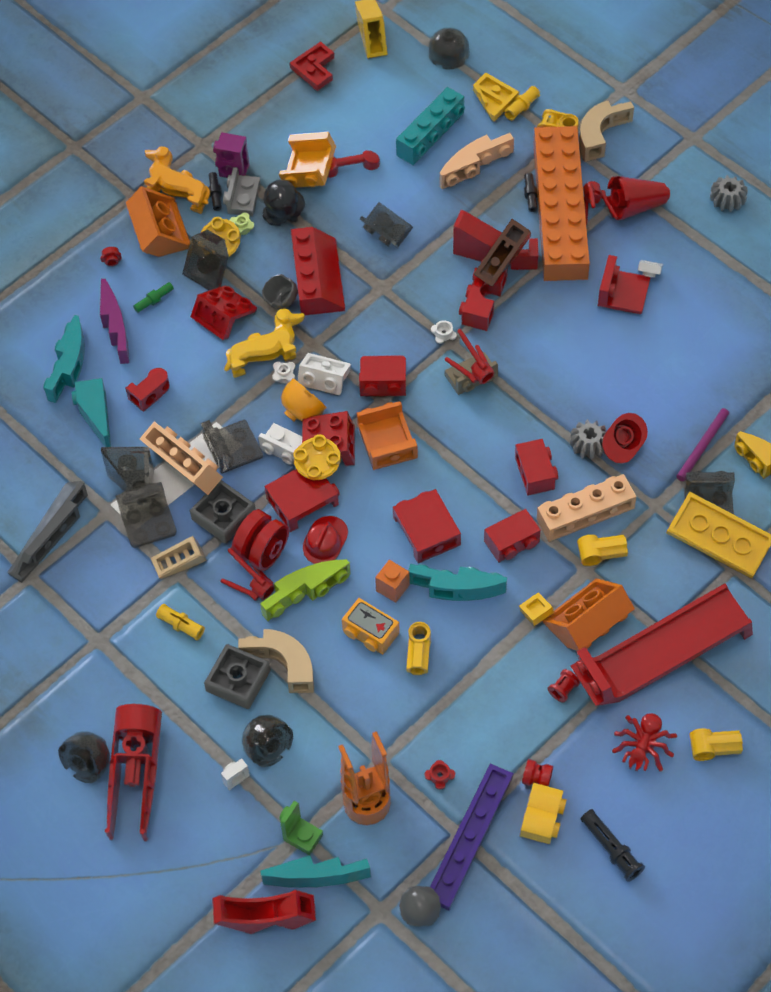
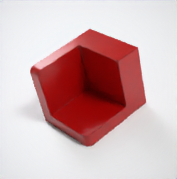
M529 238L528 249L520 251L511 263V270H538V238Z

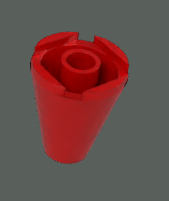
M614 176L609 180L607 189H611V196H607L619 217L617 220H624L662 206L670 198V189L662 182Z

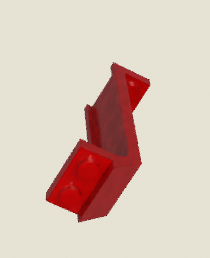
M724 583L599 656L592 657L586 647H583L576 651L579 661L572 664L571 668L595 706L621 702L738 633L741 634L744 640L752 636V621L744 613L729 591L728 586Z

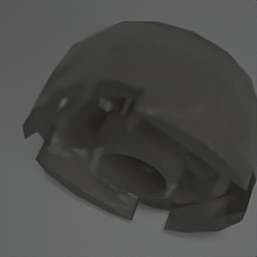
M451 27L443 28L431 37L428 53L429 59L434 65L437 63L442 65L443 69H456L463 66L465 60L469 58L468 39L460 30Z
M260 715L254 718L243 731L241 738L243 751L252 762L259 766H272L283 758L280 754L284 752L285 748L289 750L292 746L293 731L279 717Z
M88 731L73 734L58 749L59 759L64 768L67 770L70 767L76 772L73 777L84 783H93L100 778L107 770L110 762V752L105 740L101 736Z

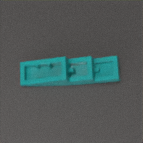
M311 855L260 870L263 885L289 888L340 885L371 877L367 859L344 866L341 865L339 857L313 864Z

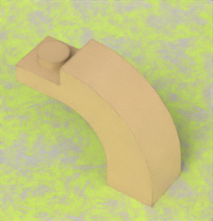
M607 100L597 104L586 113L581 123L579 149L584 162L605 157L606 142L602 133L606 129L633 122L634 106L631 101L611 106Z
M263 629V638L248 636L238 639V649L260 658L275 659L285 666L288 671L289 693H314V677L310 657L303 645L295 638L281 631Z

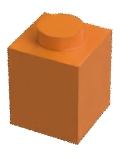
M389 559L375 577L376 591L396 603L410 585L409 571Z

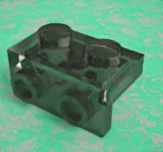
M380 202L377 203L367 218L363 216L359 218L364 223L362 228L371 235L376 232L380 235L378 239L388 247L392 244L398 248L413 229L412 225Z

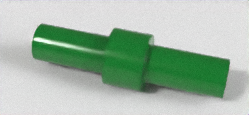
M168 282L157 290L153 289L146 294L144 299L133 305L134 310L139 313L149 305L157 304L163 296L174 290L173 285Z

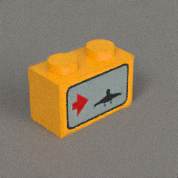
M361 598L356 600L342 618V628L346 636L353 640L361 641L367 649L372 652L377 651L382 655L400 633L399 621Z

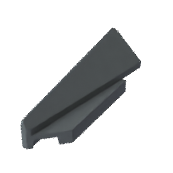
M74 481L67 482L8 570L10 576L22 583L80 518L78 506L88 496L85 483Z

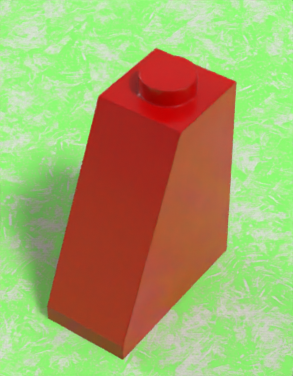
M461 210L453 226V254L481 262L502 232L468 212Z

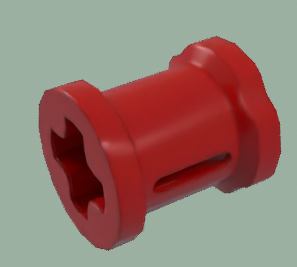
M567 669L562 670L559 679L547 688L550 695L562 703L568 699L567 695L571 690L580 685L578 677Z

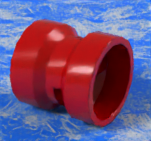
M528 759L522 784L530 786L536 783L549 787L553 765L544 764L541 766L535 760Z

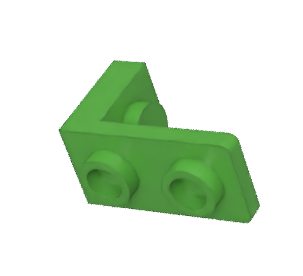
M293 801L290 807L286 806L281 812L279 820L283 840L310 855L322 838L323 831L301 818L299 803Z

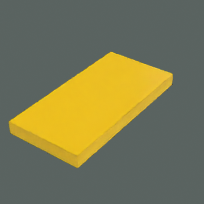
M692 492L688 493L666 532L670 536L753 579L771 546L770 533Z

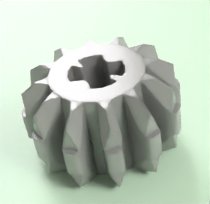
M726 175L724 179L718 177V180L713 182L710 193L714 207L720 206L721 211L728 209L730 213L733 208L739 210L746 202L747 186H744L743 180L737 181L736 176L729 178Z
M587 419L585 424L578 422L576 428L571 430L570 446L573 447L574 454L581 453L582 459L587 455L592 460L594 455L601 457L603 454L602 443L606 428L605 425L598 426V421L592 424Z

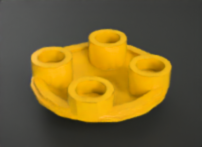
M214 217L203 227L197 237V243L205 256L213 260H222L236 252L240 245L241 235L239 228L234 222L222 219L221 217Z
M321 434L304 441L293 453L294 465L297 471L305 478L311 480H323L331 476L338 469L341 462L340 451L337 445Z

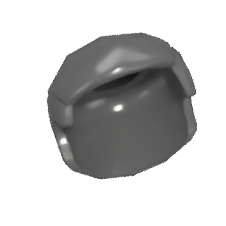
M283 274L271 277L262 289L263 299L271 307L279 310L290 307L298 294L296 284L292 279L287 278Z
M414 886L406 890L401 896L399 905L403 920L407 924L417 927L434 924L439 917L441 909L437 893L433 888Z

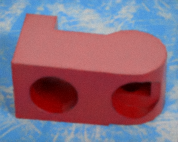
M163 368L150 370L148 377L137 386L134 383H130L125 387L128 400L144 412L169 390L168 374Z

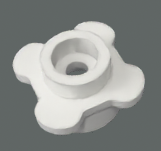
M439 321L431 327V332L436 336L435 341L439 344L449 339L454 340L457 337L456 332L453 331L452 323L449 321Z
M275 362L273 364L275 371L272 378L274 381L286 384L292 378L295 379L293 374L295 364L293 362Z

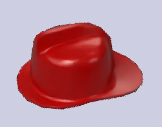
M625 413L612 423L606 431L602 443L604 453L610 460L622 464L629 462L647 439L648 429L643 418L634 413Z
M324 516L312 524L303 543L304 556L308 561L317 564L337 558L348 536V528L345 522L335 516Z

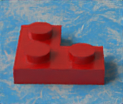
M320 41L291 61L290 69L318 91L333 81V75L323 66L335 58L334 52Z

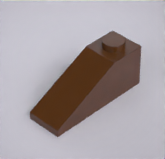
M511 219L474 272V275L493 287L529 240L531 231L514 219Z

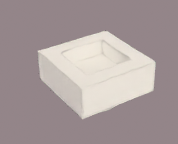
M641 260L638 271H643L642 275L655 277L656 274H661L663 264Z
M242 758L237 762L228 764L221 773L223 784L228 790H231L250 776L248 765Z

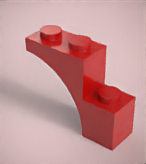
M298 890L262 898H233L222 895L212 898L214 924L249 934L256 933L273 925L294 930L316 921L314 895Z

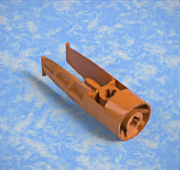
M377 731L372 733V762L374 767L366 769L362 765L359 767L360 772L354 774L353 766L344 745L338 746L342 754L340 774L344 809L351 820L362 825L376 824L384 819L389 812L391 804L389 770L386 760L387 753Z

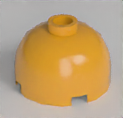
M294 378L287 383L282 391L281 402L286 409L284 414L293 422L296 419L303 421V419L311 416L322 415L327 408L315 395L306 390Z

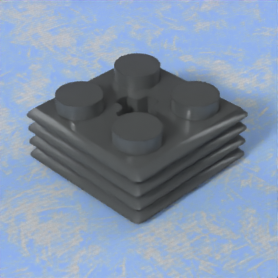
M220 480L209 495L205 494L190 509V514L194 522L223 543H227L236 534L244 519L256 509L252 501Z
M226 644L204 682L206 692L249 709L271 671L270 662ZM239 674L242 675L241 678H238V679H234V678H233V676H234V677H238Z

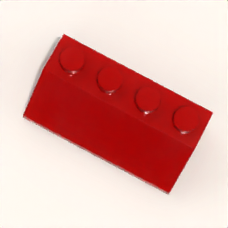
M314 227L291 229L300 312L304 313V315L345 311L336 238Z

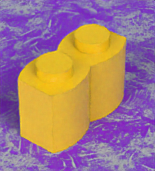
M533 783L520 837L546 844L551 843L552 837L557 838L561 824L556 822L558 813L563 815L567 799L562 798L563 790Z

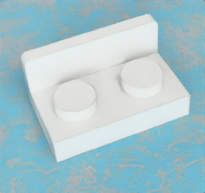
M307 353L299 365L298 382L304 387L340 395L343 382L350 372L351 364Z
M273 423L266 434L261 433L258 436L260 449L268 455L273 454L281 458L286 464L294 465L293 453L302 444V436Z

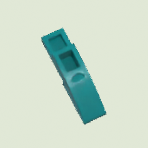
M74 315L71 322L67 323L63 337L55 345L58 360L54 364L50 378L48 377L44 382L43 389L47 400L54 403L57 402L65 386L74 388L82 369L85 345L80 319L77 315Z
M410 564L408 570L410 584L429 588V597L451 601L482 600L505 594L507 590V577L495 572H482L474 567L465 568L460 566L458 575L453 574L449 570L440 571L423 564Z

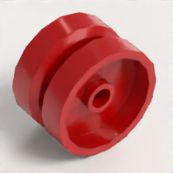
M260 509L253 510L239 526L231 548L244 561L249 560L250 565L262 572L266 571L276 562L284 550L289 537V526L277 519L272 520L270 515Z

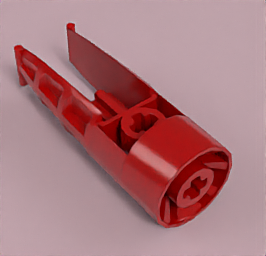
M125 704L116 708L108 780L107 828L105 829L109 840L114 838L122 771L121 763L126 764L124 785H130V787L139 786L141 764H145L140 834L144 841L148 840L146 833L154 796L162 711L153 706ZM119 740L123 741L122 747L125 753H118ZM146 743H153L152 757L148 754ZM134 745H139V746H140V747H136V751H132V750H131V748L134 749Z

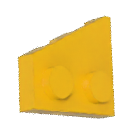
M485 73L473 84L475 95L494 122L519 95V91L488 73Z

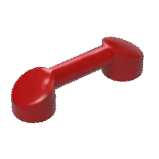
M370 150L354 156L337 159L333 157L327 178L335 177L338 174V167L363 163L365 169L375 170L380 166V158L375 152Z

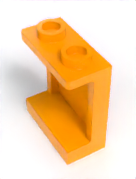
M319 132L290 135L288 142L292 148V154L287 170L279 172L280 179L290 181L295 188L325 186L336 149L330 133Z

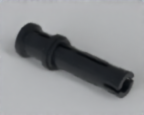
M593 809L585 812L580 820L610 854L611 863L613 865L616 864L625 874V880L631 881L639 876L645 869V865L639 863L630 853L631 849L629 846L622 845Z

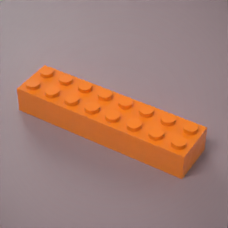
M577 126L534 127L533 147L544 281L588 280L590 262Z

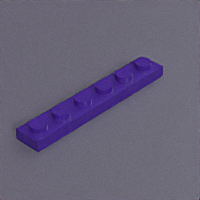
M491 763L430 886L439 896L441 907L448 911L513 779L514 773Z

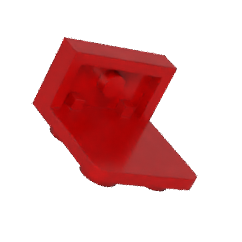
M402 355L362 356L359 373L360 396H406V358Z

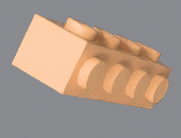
M154 421L141 436L140 440L204 493L209 495L223 478L216 471L219 467L209 458L204 461L203 458L205 456L195 447L190 450L191 445L181 436L177 440L178 434L167 426L164 429Z
M624 474L617 477L612 476L602 483L588 485L576 493H567L558 500L544 502L537 507V521L550 542L635 509L637 496Z

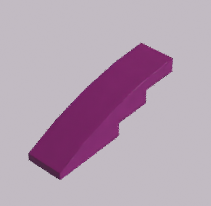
M101 279L100 317L103 328H109L111 345L117 346L120 364H128L129 348L122 313L107 280Z

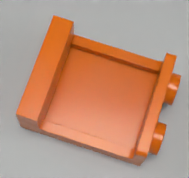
M401 401L389 402L383 406L366 408L361 412H357V426L373 470L418 458V446L415 438L412 439L403 415Z

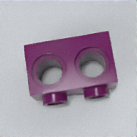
M221 132L219 139L215 140L213 152L216 153L215 166L218 167L219 176L228 178V175H232L233 167L238 168L239 175L246 176L250 165L246 136Z

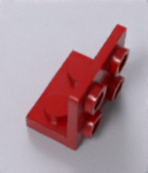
M608 255L599 289L598 306L642 314L650 277L620 271V266L616 265L617 256Z
M224 285L198 294L190 317L222 340H225L230 336L235 319L255 313L257 307L249 299L236 293L232 287Z
M348 411L311 416L303 419L302 443L316 435H324L326 439L331 440L337 445L345 466L355 465V425Z

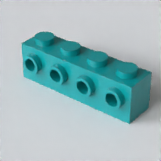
M446 87L396 138V156L414 165L464 114V96Z

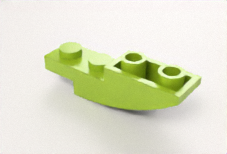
M347 559L320 562L296 570L274 583L275 593L260 603L262 616L267 621L273 617H279L286 608L292 604L299 603L306 594L312 601L317 597H323L329 592L330 588L348 579L351 574L350 562Z

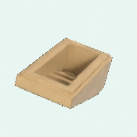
M193 536L151 557V561L160 579L207 561L200 544ZM193 549L194 554L190 555L189 550ZM181 553H184L185 556L183 560L180 557ZM171 557H174L177 562L174 565L171 561ZM163 560L167 563L168 568L164 569L161 563Z

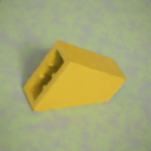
M376 0L355 1L357 23L367 58L388 55L384 18Z

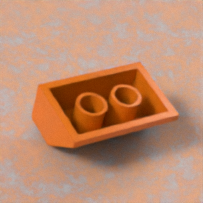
M141 186L128 199L126 205L142 252L161 257L187 250L191 247L174 197Z
M596 578L554 610V613L544 619L543 623L567 648L578 651L583 647L588 649L594 640L606 635L612 626L625 620L628 614L635 608L622 585Z

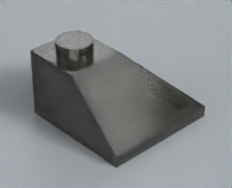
M208 229L192 236L182 274L207 290L221 287L229 257L225 239Z
M101 447L107 476L128 495L135 497L153 495L154 468L149 447Z

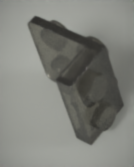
M686 472L683 487L684 500L688 493L692 492L734 514L732 498L735 483L734 472Z
M162 482L150 483L142 488L127 490L115 496L130 545L133 548L176 535V527L166 501Z

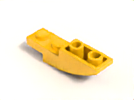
M741 431L737 433L734 444L736 452L750 463L752 470L759 473L763 479L771 475V443Z

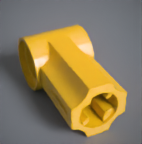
M585 535L577 540L581 562L584 566H594L605 559L626 557L628 555L627 541L624 535L598 538L596 535Z
M415 622L409 627L408 631L409 642L406 671L413 675H423L428 673L431 631L426 623ZM417 634H423L426 636L423 639L414 638V636Z
M701 728L693 730L689 734L693 759L696 761H707L717 755L742 754L743 741L739 730L712 732L710 729Z

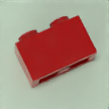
M543 438L515 444V460L527 496L555 490V480H558V471L556 466L551 465V451L549 446L545 447Z
M524 509L485 528L484 542L499 563L505 559L510 560L525 549L534 548L540 542L541 530L529 512Z

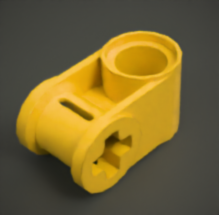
M547 109L542 114V122L537 125V127L577 126L578 129L579 120L573 114Z

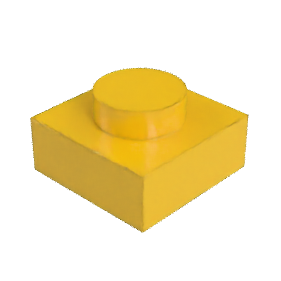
M539 592L519 605L520 611L534 626L554 613L553 607Z

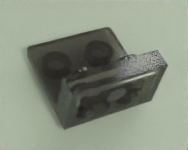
M210 420L201 423L203 439L216 465L219 467L220 474L263 458V452L246 420H241L221 429L213 428Z

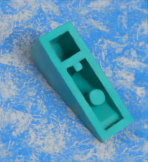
M103 379L75 382L76 391H72L73 405H78L81 416L106 448H111Z

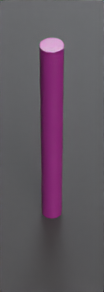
M722 408L677 474L676 477L679 481H685L729 415L727 409Z

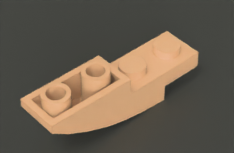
M511 133L490 140L488 135H485L459 150L440 172L441 189L454 186L468 178H473L480 174V166L487 165L491 161L513 153L514 138Z

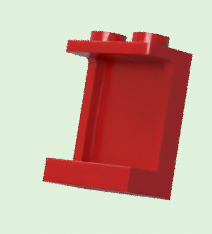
M297 469L264 486L266 499L282 522L289 526L290 532L298 529V520L329 503L334 507L339 505L338 496L340 493L334 483L330 484L327 478L323 480L305 478Z
M436 489L422 492L415 498L408 501H400L396 506H393V519L395 522H399L412 545L414 558L417 563H421L461 545V532Z

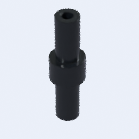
M211 172L209 173V197L212 198L213 209L219 211L222 209L220 199L222 190L218 184L217 173Z
M526 173L524 175L526 186L524 188V195L528 201L529 211L535 212L537 211V187L534 186L533 174Z

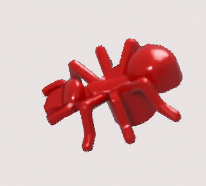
M654 713L643 716L640 725L636 718L632 719L627 715L625 719L631 725L634 724L637 733L635 734L629 729H623L621 732L615 731L614 735L622 737L627 734L635 739V741H623L618 747L612 749V753L620 752L626 746L636 747L632 751L626 752L622 760L625 763L627 757L630 756L629 769L636 764L635 771H638L645 761L643 770L646 771L649 764L646 753H650L654 757L658 770L663 771L659 754L653 750L654 747L662 748L665 754L673 757L674 753L669 751L665 743L656 742V739L663 736L669 739L677 738V734H670L668 730L661 731L662 720Z

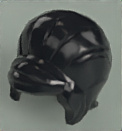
M285 179L275 180L267 186L264 192L263 200L266 207L263 209L262 216L268 224L281 225L288 219L292 222L298 221V217L305 208V200L303 195L296 190L290 181Z

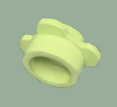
M242 213L237 217L230 218V221L234 222L239 228L240 235H245L254 228V222L250 221L248 213Z

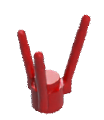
M591 181L583 186L586 225L588 221V204L590 203L591 207L595 208V204L599 203L601 199H603L615 219L619 218L607 198L605 190H601L598 182Z
M458 329V334L476 360L471 366L472 373L448 357L445 358V361L467 376L472 383L477 381L480 384L487 383L493 378L494 370L489 365L479 345H476L474 349L463 331Z
M229 548L228 552L253 577L249 585L252 589H246L223 578L220 580L221 583L249 595L255 601L258 598L262 600L267 599L275 589L274 582L264 572L252 566V569L232 548Z

